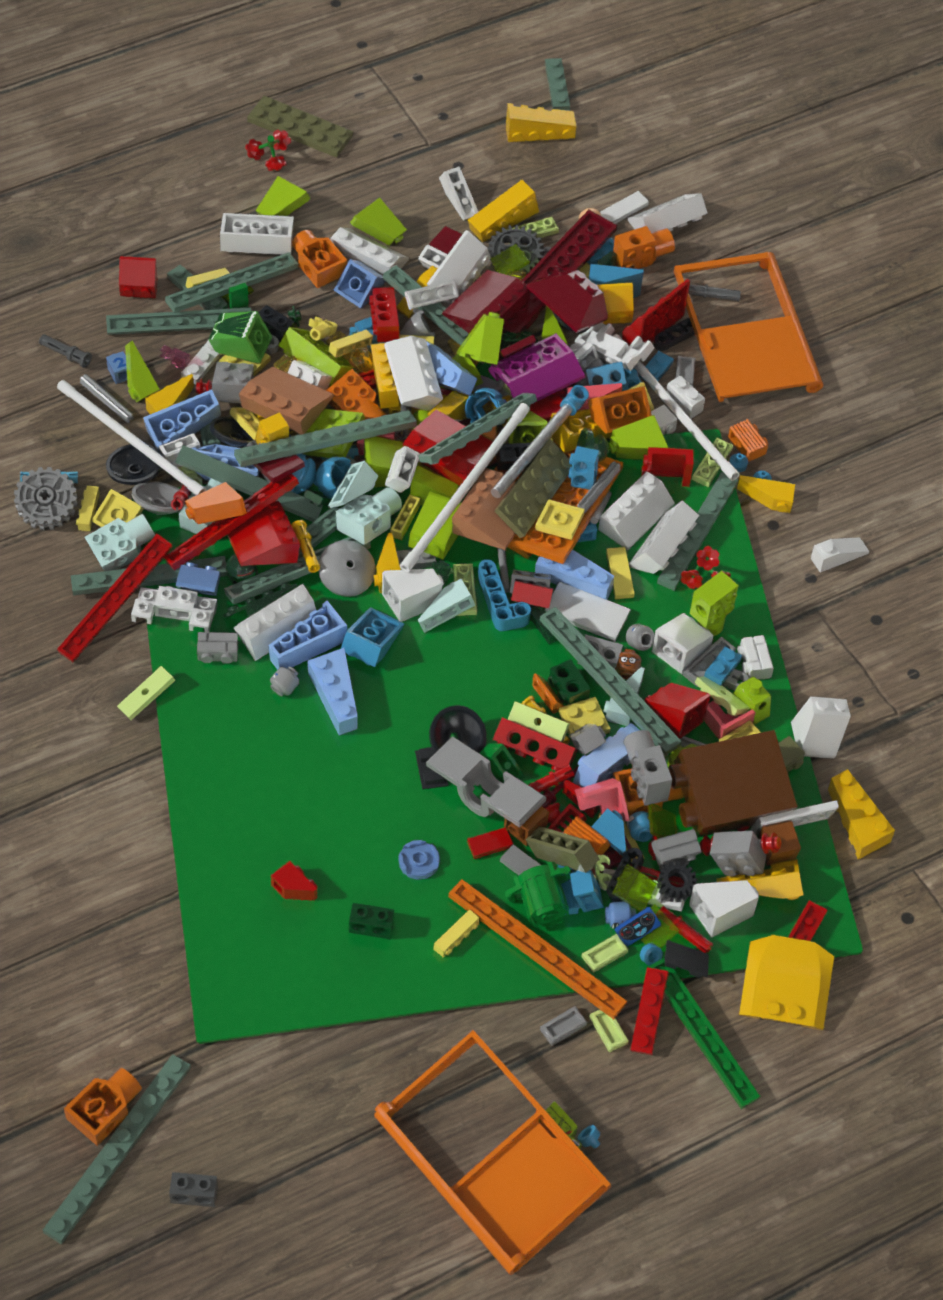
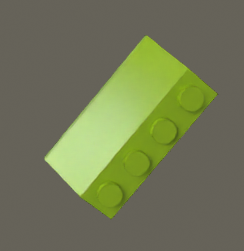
M289 327L279 344L284 349L283 352L286 355L294 357L298 361H304L332 376L329 387L351 369L356 370V373L358 372L356 367L350 365L349 361L343 356L335 358L329 352L330 346L322 340L316 341L312 339L310 331L307 329Z

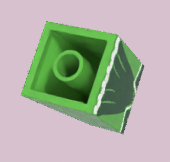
M258 311L220 313L208 340L217 353L261 363L272 335Z

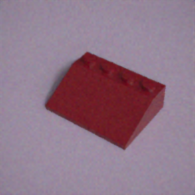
M487 270L442 312V315L468 333L472 331L483 314L489 315V312L500 314L499 317L504 319V325L529 301L530 290L526 288L527 284L516 277Z

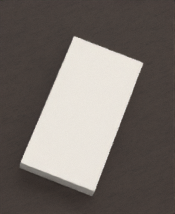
M560 581L552 595L550 607L544 610V613L556 607L573 626L614 642L630 614L629 608Z
M836 800L760 817L751 827V831L755 835H759L762 827L792 820L794 826L829 819L839 806Z

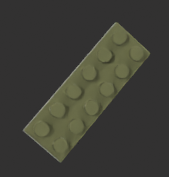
M263 96L247 116V122L272 132L275 130H285L288 132V137L291 140L336 158L353 137V131L267 96Z
M551 439L546 442L530 461L495 509L496 514L519 538L525 536L543 511L548 499L551 500L569 475L570 467H572L569 464L570 459Z

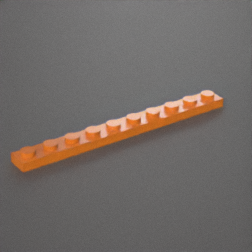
M461 879L449 892L448 897L465 910H471L479 917L481 922L613 1020L626 1006L627 1001L464 880Z

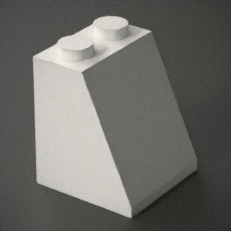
M412 569L410 572L403 570L382 572V595L400 622L424 613L442 591V585H444L442 577L439 574L437 575L434 569Z
M682 613L655 631L652 652L683 674L685 669L711 647L714 635L707 628H703L696 623L692 617Z
M811 696L791 721L795 742L805 752L804 756L833 759L836 757L851 717L847 699Z
M747 880L700 883L693 887L689 906L712 938L751 918L754 915L759 894L756 888L751 886Z

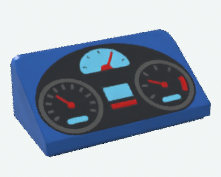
M647 907L617 926L614 930L626 946H630L661 926V922L655 912L650 907Z

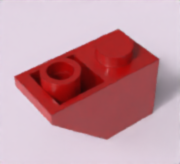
M291 861L271 875V885L284 899L311 901L317 899L318 887L312 879L308 880L304 876L303 870L298 865L295 866Z

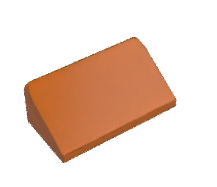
M534 674L533 688L553 714L557 713L564 704L547 681L538 674Z

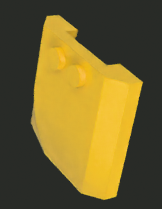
M771 935L751 941L739 1016L761 1018L824 1030L834 956L817 943Z

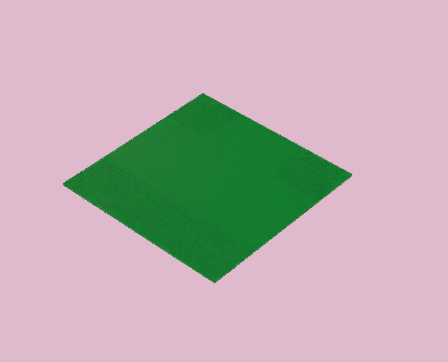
M718 429L701 430L712 444L716 438L722 440ZM690 432L664 434L663 437L668 448L693 449L694 465L690 486H682V477H655L663 482L675 502L671 508L684 501L698 513L723 471L720 468L709 487L692 480L693 474L704 459L707 451ZM610 440L584 446V448L599 450V455L623 462V469L609 490L612 495L603 513L641 477L643 466L642 459L616 458L615 453H611L608 443H610ZM497 463L494 466H487L486 468L494 470L497 466ZM314 483L307 489L323 494ZM411 485L403 492H397L401 499L402 507L411 493ZM387 486L374 487L372 490L364 493V495L374 496L384 488H387ZM735 488L699 550H703L704 547L710 546L713 550H717L719 552V565L712 569L718 573L721 571L729 572L731 574L730 578L738 585L737 597L734 603L735 607L726 615L722 632L713 636L712 645L722 637L736 648L735 652L738 653L737 648L740 646L741 639L761 635L765 637L774 669L771 678L759 680L771 696L770 716L755 724V726L761 733L775 730L778 743L788 736L795 741L791 721L798 712ZM235 489V491L243 497V501L251 496L247 493ZM305 491L298 495L303 496ZM346 503V504H344V505H341V506H337V508L340 509V508H342L343 506L347 505L348 503ZM323 505L319 517L327 512L330 507ZM420 505L403 539L399 540L393 537L396 551L413 550V548L408 547L410 532L423 505ZM143 509L141 514L146 518L154 534H159L172 544L173 548L168 553L196 535L180 528V512L157 515ZM401 509L392 516H390L391 528L396 518L398 517ZM284 510L290 524L297 520H303L306 522L308 527L311 523H313L312 521H309L305 518H302L298 515H295L291 512ZM660 519L629 550L626 549L628 564ZM598 521L596 524V540L577 542L572 550L610 573L606 549L622 546L598 530ZM391 528L370 541L371 548L367 550L374 559L375 567L379 561L387 535L391 533ZM335 530L314 547L313 550H319L349 536ZM227 535L191 559L225 556L228 576L220 577L217 596L198 593L199 597L217 599V610L209 632L237 633L234 627L302 584L314 600L316 611L322 607L324 602L328 601L346 623L347 630L370 607L398 620L382 593H379L378 586L374 585V580L370 587L362 594L344 597L327 589L321 581L318 571L233 605L225 595L224 588L282 564L253 565L254 571L250 573L247 571V568L249 569L251 565H240ZM458 535L444 559L435 556L436 567L418 568L434 569L436 574H439L443 579V590L454 582L453 564H473L477 615L455 616L425 633L418 622L423 613L403 621L404 627L384 658L375 667L367 665L364 661L345 653L357 711V729L342 735H338L308 675V660L292 667L298 672L299 685L290 695L280 696L270 687L272 685L270 678L277 669L270 661L269 653L255 661L238 635L237 661L231 663H223L222 661L204 663L198 661V632H205V629L194 627V630L190 631L189 621L155 616L154 612L152 623L147 624L152 673L162 666L175 679L156 698L194 1027L198 1044L577 993L480 920L479 926L475 930L470 931L467 938L464 937L457 947L455 946L449 955L442 957L434 950V943L468 912L448 897L449 892L461 879L609 988L644 984L648 965L641 960L640 952L649 943L657 945L662 950V958L665 957L667 940L701 951L682 935L670 930V926L659 919L661 926L630 946H626L628 948L627 954L593 973L583 960L582 953L617 934L609 924H606L605 908L609 907V904L612 902L608 897L607 891L600 888L604 908L583 912L580 907L578 914L564 915V922L556 926L546 928L545 924H538V928H535L532 922L529 921L523 900L511 903L505 896V891L515 886L513 877L517 875L500 862V858L507 850L474 859L467 843L468 838L504 828L505 818L495 811L487 817H481L472 812L461 800L457 786L448 781V786L422 789L415 751L431 747L429 740L430 725L436 714L444 708L460 705L475 711L482 719L486 728L487 740L485 747L488 743H497L493 740V737L501 719L505 718L508 720L514 702L522 703L529 696L535 698V702L546 710V714L562 720L558 712L553 714L533 688V675L538 674L550 685L548 681L550 668L570 659L590 687L589 699L596 697L602 712L604 711L606 701L611 699L608 693L582 665L578 664V661L540 621V616L544 614V607L529 604L531 607L530 622L525 627L508 631H499L495 628L478 581V568L481 561L491 560L495 563L501 579L497 547ZM150 541L141 545V551L147 546V544ZM506 548L509 586L511 587L513 569L535 572V564L539 556L532 554L529 559H526L512 549ZM697 554L686 571L696 569ZM164 558L160 561L159 564H165V563H166V561L164 560ZM346 563L348 567H353L352 563ZM629 567L634 598L615 599L612 590L607 600L630 609V614L615 643L623 645L622 652L625 649H632L641 657V667L645 668L638 695L644 701L647 696H652L661 687H665L669 683L700 691V687L695 686L683 674L652 652L653 645L648 650L641 651L632 648L626 641L627 630L634 624L648 626L655 635V631L659 627L682 613L692 617L697 623V620L690 614L694 591L698 588L691 589L687 584H683L680 581L675 591L657 584L658 578L662 573L661 570L652 574ZM704 567L700 568L699 575L703 578L702 584H705L712 578V574L705 570ZM246 569V573L244 574L245 576H237V570H240L241 572V570L245 571ZM168 583V584H160V585H153V586H145V587H142V588H149V589L158 590V589H159V586H163V587L170 586V587H173V588L178 589V588L176 587V583ZM550 583V588H553L554 593L557 585ZM510 591L506 593L509 604L518 603L511 601L512 593ZM574 626L584 637L586 634L589 636L611 641L609 639H606L604 637H601L599 635H596L594 633ZM340 644V645H338V646H336V647H334V648H331V649H329V650H327V651H325V652H323V653H321V654H319V655H317V656H315V657H313V658H311V659H314V658L320 657V656H322V655L331 653V652H333V651L339 650V649H341L342 644ZM741 658V661L735 667L736 670H739L741 672H743V658ZM555 687L552 688V690H553V691L555 692V694L558 696V692H557V690L555 689ZM725 687L728 691L734 694V690ZM710 697L709 703L714 701L712 697ZM719 705L724 713L728 714L727 709ZM631 719V720H630V723H632V724H633L634 726H636L639 730H641V729L634 723V721ZM607 721L611 729L610 733L605 734L604 739L606 740L609 736L613 737L621 727L625 728L626 726ZM704 721L685 735V737L704 744L719 742V739ZM520 734L512 736L513 744H518L521 741ZM570 740L567 745L574 747L572 741ZM537 741L530 744L531 752L539 749ZM508 747L509 753L524 773L519 779L523 783L529 785L549 775V772H555L551 769L552 765L546 762L544 766L533 762L534 757L529 755L526 758L515 754V749ZM552 749L549 751L548 758L550 760L557 757V750ZM591 751L587 754L577 752L571 765L572 771L579 766L578 761L584 755H589ZM669 753V754L666 755V756L664 755V758H665V761H666L667 766H668L669 755L672 754V753ZM804 756L803 764L798 769H792L788 772L797 803L796 809L823 804L811 759ZM632 764L624 765L622 770L632 769ZM480 784L478 786L474 785L475 789L472 792L478 799L481 800L480 796L482 794L489 798L491 797ZM555 785L552 786V787H550V788H548V789H549V790L554 789V788H555ZM563 788L555 795L557 800L554 803L560 804V813L569 804H572L586 816L587 820L585 823L590 827L598 820V814L601 813L600 808L594 818H591L563 793ZM684 797L663 802L660 812L649 813L656 827L654 835L658 839L693 829L692 827L685 828L680 818L679 806L685 803ZM572 815L569 816V818H571L572 820L575 819L574 816H572ZM827 819L794 826L801 847L796 859L798 861L803 896H799L798 899L788 900L787 898L781 899L759 895L754 915L751 918L712 938L689 906L691 896L685 900L682 911L668 909L677 917L681 916L686 924L713 943L711 950L707 953L709 954L708 975L746 970L750 942L771 935L788 937L809 900L828 910L811 942L817 943L832 954L834 958L862 953L863 947ZM566 820L563 822L567 826L570 825V823ZM558 826V827H557V828L560 829L562 832H564L565 829H564L563 827H561V826ZM735 829V830L726 831V832H737L738 830ZM508 832L513 845L540 865H548V861L536 858L529 845L525 846ZM703 837L697 838L699 845L700 841L703 840ZM652 838L645 842L636 841L644 856L642 866L660 871L657 860H652V856L648 852V845ZM411 841H426V843L435 846L439 852L440 863L438 870L426 879L416 880L409 878L399 867V854L403 847ZM702 851L696 855L697 859L690 861L686 866L687 869L689 867L692 868L691 873L695 872L696 884L717 882L716 879L727 876L721 871L711 854L705 856ZM291 861L295 866L298 865L303 870L304 876L308 880L312 879L318 887L317 899L314 901L284 899L271 885V875ZM765 863L764 870L770 869L771 866H766ZM628 898L623 900L628 901L631 904V908L636 909V914L647 907H650L655 914L661 909V907ZM353 903L394 909L391 938L384 939L349 933V919ZM676 967L674 969L680 979L695 977L690 975L689 971Z

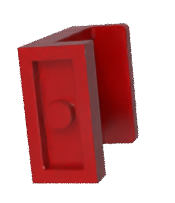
M648 447L647 455L644 454L641 476L648 471L653 476L682 477V486L689 487L694 465L693 449Z

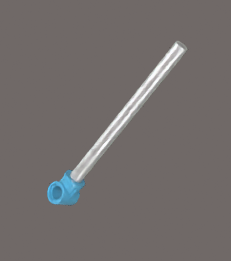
M575 385L562 400L560 410L493 487L491 494L495 498H500L567 417L575 415L589 397V392L584 386Z

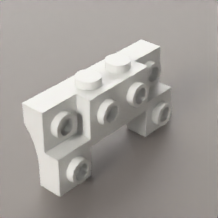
M603 322L579 334L574 341L576 343L580 338L595 347L598 355L597 359L604 361L605 364L622 361L624 369L629 371L633 369L639 360L644 362L654 349L651 341L648 340L645 343L639 336L628 346L626 342L611 336L615 331L610 323L604 325Z
M159 586V589L155 590L141 587L138 598L135 599L131 618L132 622H136L137 617L147 619V624H151L155 612V616L189 621L190 631H193L194 627H202L205 629V632H209L217 610V599L199 597L198 592L189 589L182 590L170 586Z

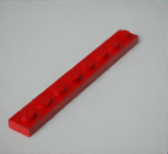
M290 474L275 483L270 482L244 500L246 514L214 521L168 553L164 560L172 569L180 568L181 565L198 556L209 546L214 545L216 541L231 533L232 530L261 512L269 504L277 501L279 497L291 491L299 484L297 478Z
M156 534L57 648V651L73 663L173 548L172 544L159 534Z

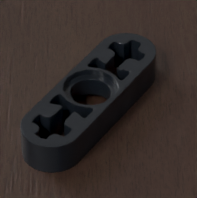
M686 318L658 333L654 338V347L659 351H665L694 336L695 332L690 318ZM678 332L681 334V336L675 337L672 335V333Z
M628 849L621 859L606 889L608 897L612 902L623 901L632 887L644 863V857L640 849ZM623 872L631 873L628 878H620Z

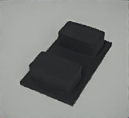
M432 747L415 751L422 789L448 786L447 779L426 766V762L435 754Z
M669 940L666 941L665 966L676 969V967L689 971L690 975L698 978L701 976L708 977L709 954Z

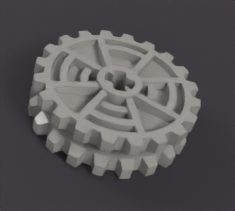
M39 467L38 471L30 470V475H23V481L16 484L18 490H14L18 515L24 518L23 521L26 524L30 522L32 528L39 526L40 530H45L46 527L54 530V526L57 525L60 528L63 526L62 522H69V516L75 514L74 507H77L76 499L78 497L76 488L73 486L74 483L72 480H68V475L66 473L62 475L59 469L52 471V467H47L46 470Z

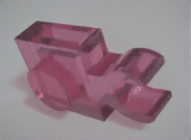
M163 345L160 349L162 352L160 356L171 360V364L177 368L184 370L190 363V354L175 347L172 350L166 345Z

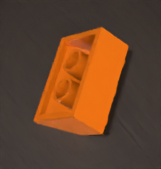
M645 386L587 400L591 418L605 434L652 416Z

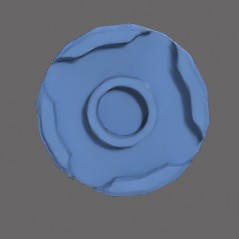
M411 841L403 847L399 854V867L409 878L416 880L426 879L438 870L440 863L439 852L435 846L426 843V841Z

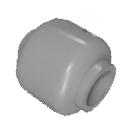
M634 624L627 630L626 641L632 648L644 651L653 645L655 635L648 626Z
M290 666L288 669L280 667L270 678L271 689L280 696L290 695L299 685L298 672Z

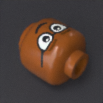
M625 649L624 652L619 654L618 663L615 667V671L623 679L628 680L641 668V657L632 649Z

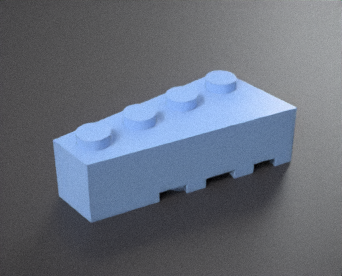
M426 341L439 386L470 396L477 378L443 352L441 348Z
M211 389L143 417V420L155 448L160 452L159 446L192 433L195 434L211 423L213 419L221 416V411Z
M574 550L571 551L564 564L540 556L535 564V572L551 574V583L558 585L560 581L606 600L613 590L614 575Z
M328 601L324 602L319 610L311 612L309 614L310 617L303 622L299 621L293 630L285 632L268 645L270 661L277 670L280 667L287 669L289 666L294 667L343 643L347 625Z
M342 648L308 660V675L338 735L357 729V711L345 649Z
M632 723L625 728L621 727L613 737L609 736L605 743L592 750L589 755L582 756L578 761L579 767L573 783L580 787H585L610 779L613 776V772L621 771L624 765L628 766L630 760L623 741L629 734L640 730Z

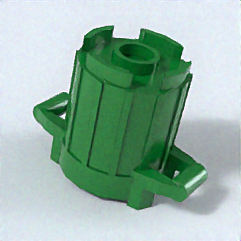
M550 861L547 862L548 865L532 867L519 876H514L513 882L515 886L505 891V896L511 903L523 900L529 921L532 922L535 928H538V924H545L546 928L556 926L564 922L563 917L565 914L569 916V906L561 885L571 879L570 873L573 872L568 866L557 868L556 863Z

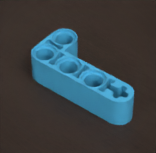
M491 560L481 561L478 568V581L495 628L499 631H508L527 626L530 622L531 614L529 604L525 602L509 604L495 563Z

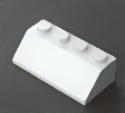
M701 193L685 194L627 219L634 229L647 226L651 233L665 228L671 232L673 227H683L690 220L697 221L702 219V215L707 214V210Z
M223 213L220 231V251L280 255L289 252L291 254L294 217Z
M340 227L331 237V241L347 261L350 259L361 261L382 276L383 273L395 265L401 269L409 260L408 257L350 228Z
M466 230L428 281L427 286L455 280L460 296L479 278L483 268L489 264L491 257L487 247ZM452 299V300H448V301H444V302H440V303L447 308V307L450 306L456 299Z
M408 336L386 342L384 346L401 405L431 411L443 400L426 339Z
M647 471L600 516L598 530L629 550L675 502L663 482Z
M684 501L675 505L660 519L630 561L629 567L652 574L658 570L663 571L669 564L667 560L678 552L677 546L687 539V532H690L697 523L695 521L699 515Z
M302 584L240 622L234 629L256 661L269 653L268 645L285 632L293 630L299 621L303 622L310 617L309 614L316 610L314 600Z

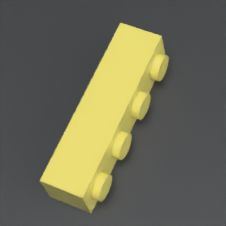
M226 268L187 277L186 287L191 288L230 273Z
M363 330L330 342L329 352L337 358L372 345L373 335L369 331Z
M87 485L86 490L83 492L84 499L81 500L82 507L79 509V518L76 520L78 530H91V520L95 515L100 495L99 487Z
M409 494L391 528L394 538L403 539L420 507V498Z
M471 910L466 912L434 943V950L442 957L449 955L453 948L461 943L464 937L467 938L470 931L475 930L479 926V917Z

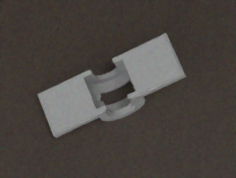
M451 737L426 762L427 767L456 785L463 803L472 812L481 817H487L495 811L520 828L546 801L545 796L506 771L503 773L504 783L499 782L492 774L490 761L454 737ZM480 784L491 797L489 798L482 794L480 796L481 800L478 799L472 792L475 789L474 785L478 786Z

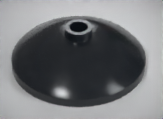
M218 417L210 423L209 429L213 436L227 446L243 448L247 447L249 442L254 441L233 417Z
M131 444L116 449L106 461V470L110 478L124 485H137L148 482L156 477L162 469ZM148 445L149 447H151L153 450H155L157 453L160 454V452H159L156 448H154V447Z
M460 705L449 706L438 712L433 718L429 729V740L435 753L451 738V734L477 753H480L485 748L487 740L486 728L480 716L472 709Z

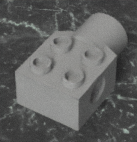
M640 730L629 734L623 742L632 764V779L638 785V797L643 799L644 805L667 801L672 778L660 745L655 746L649 731Z

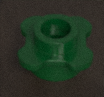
M292 306L293 310L288 311L289 319L300 327L299 321L302 320L300 310H296L295 306Z

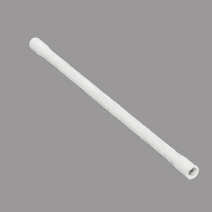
M618 334L613 335V337L624 341ZM639 360L634 366L637 372L721 467L726 476L731 481L736 480L739 477V472L724 458Z
M61 380L58 383V390L72 398L185 485L193 494L198 495L207 491L201 484L192 480L76 391L65 380Z
M521 403L512 418L413 550L402 561L400 568L403 571L410 572L420 555L517 425L522 422L530 411L527 404Z

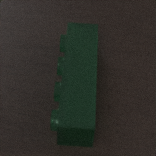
M529 604L531 607L530 619L550 645L558 641L540 621V616L546 613V611L540 606Z

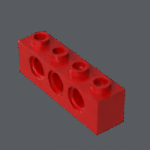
M372 288L373 295H369L373 335H377V342H389L399 339V322L394 288Z
M505 718L501 719L493 737V740L497 743L504 744L507 750L510 747L515 749V754L526 758L527 755L534 757L533 762L543 766L546 762L552 765L551 769L554 771L568 764L571 767L578 751L572 746ZM515 734H520L521 741L518 744L512 743V736ZM537 741L539 749L531 752L530 744ZM556 749L558 752L557 757L550 760L548 758L549 751Z

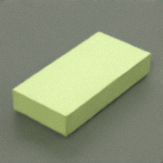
M615 934L582 953V958L594 973L627 954L628 948L620 937Z
M601 1010L590 1014L589 1018L609 1052L628 1044L629 1041L616 1018L613 1020Z

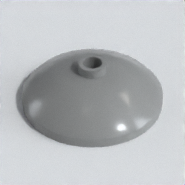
M145 482L135 485L132 489L131 496L140 507L151 513L167 515L181 511L178 508L174 510L171 507L174 494L180 490L175 486L160 482Z
M348 540L335 542L324 550L319 559L320 570L318 572L321 581L327 589L339 596L352 597L362 594L373 582V575L376 573L374 559L370 552L357 542ZM346 563H352L353 567H348Z

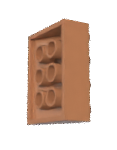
M271 367L251 379L239 393L242 408L264 418L280 412L288 423L289 429L302 435L311 427L332 400L334 394L275 367Z
M485 468L452 517L453 533L506 550L516 533L496 514L495 509L515 482L509 486L500 498H495L491 494V490L504 474Z

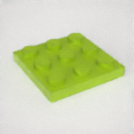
M324 409L306 433L363 421L365 416L364 413ZM353 442L309 451L303 454L326 458L346 457Z

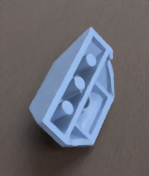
M218 444L191 448L254 476L259 474V470L254 465L240 466L234 456V450L240 448ZM196 472V473L199 474L204 480L209 481V480L211 479V478H209V477H207V476H205V475H202V474Z

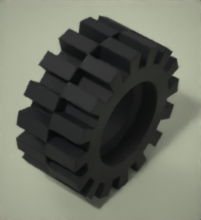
M677 861L675 865L673 862H670L669 866L666 864L661 869L657 879V888H660V894L665 893V899L669 896L671 897L670 901L673 902L674 898H676L677 902H681V899L685 901L692 895L697 878H695V872L691 873V867L686 868V863H683V866H681L680 861ZM672 876L680 877L684 881V886L675 887L671 885L669 878Z

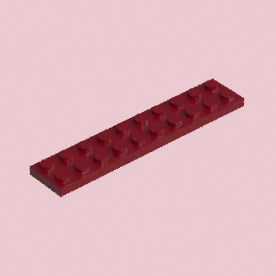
M588 209L521 281L528 284L557 272L580 270L616 232L617 225ZM530 291L529 301L503 325L502 332L504 334L506 332L521 333L546 305Z

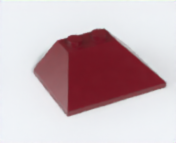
M579 270L557 272L526 285L527 289L576 333L608 319L604 293Z

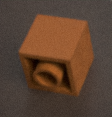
M541 806L520 828L505 818L504 828L506 827L508 832L527 846L528 843L525 839L539 826L547 828L549 812Z
M792 820L762 827L757 837L758 840L761 839L764 833H767L769 837H771L772 833H776L781 839V848L778 849V852L773 853L770 849L767 854L766 866L796 859L801 847Z

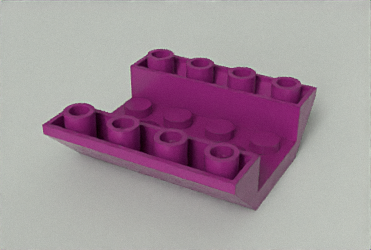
M557 334L499 361L497 365L492 364L488 369L496 381L502 379L510 388L512 399L522 393L535 394L537 401L586 378L574 352Z

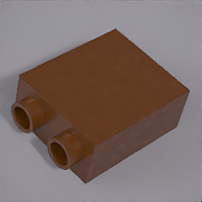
M775 730L682 749L675 758L674 764L668 767L672 778V787L674 789L681 788L685 803L679 806L682 824L685 828L692 827L697 838L713 835L714 832H726L753 826L760 817L792 811L797 808Z

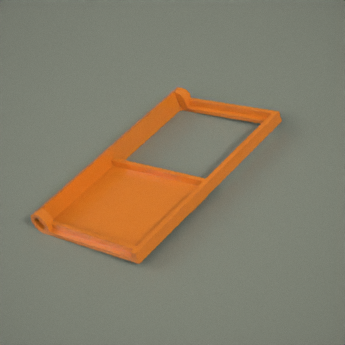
M772 252L674 266V274L679 286L684 282L682 273L759 262L762 269L768 270L785 317L701 329L688 293L686 309L719 402H723L724 398L805 386L806 391L809 393L818 392L823 388V381L776 257Z
M474 1030L391 1102L383 1101L375 1108L374 1117L509 1275L521 1269L612 1187L608 1180ZM474 1044H478L536 1109V1113L455 1185L449 1187L391 1118Z

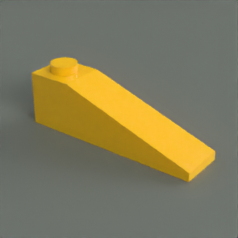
M797 859L770 864L771 868L764 870L763 874H755L753 876L735 875L716 879L717 882L747 880L751 886L756 888L760 896L787 898L788 900H795L799 896H803Z

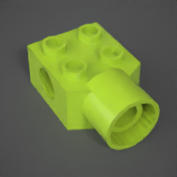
M721 571L694 591L690 614L697 620L700 626L707 628L714 636L722 632L726 615L735 607L734 603L737 597L738 585Z

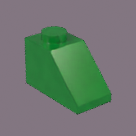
M488 743L479 753L490 761L493 776L503 783V773L505 771L517 779L524 775L504 744Z

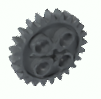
M509 225L508 230L503 227L502 233L496 231V237H491V241L488 243L489 248H487L491 257L490 265H495V271L500 269L501 274L506 272L509 276L513 274V277H516L518 274L520 277H523V273L528 274L544 256V243H541V237L537 238V232L531 234V228L525 231V226L519 229L518 225L515 226V229H512Z

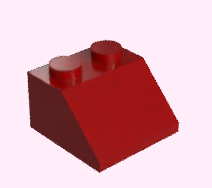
M120 256V296L156 298L158 286L156 258Z

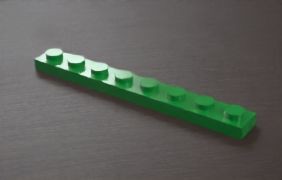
M665 957L648 966V968L669 972L664 996L740 1109L742 1110L759 1100L760 1095L674 969L665 966Z

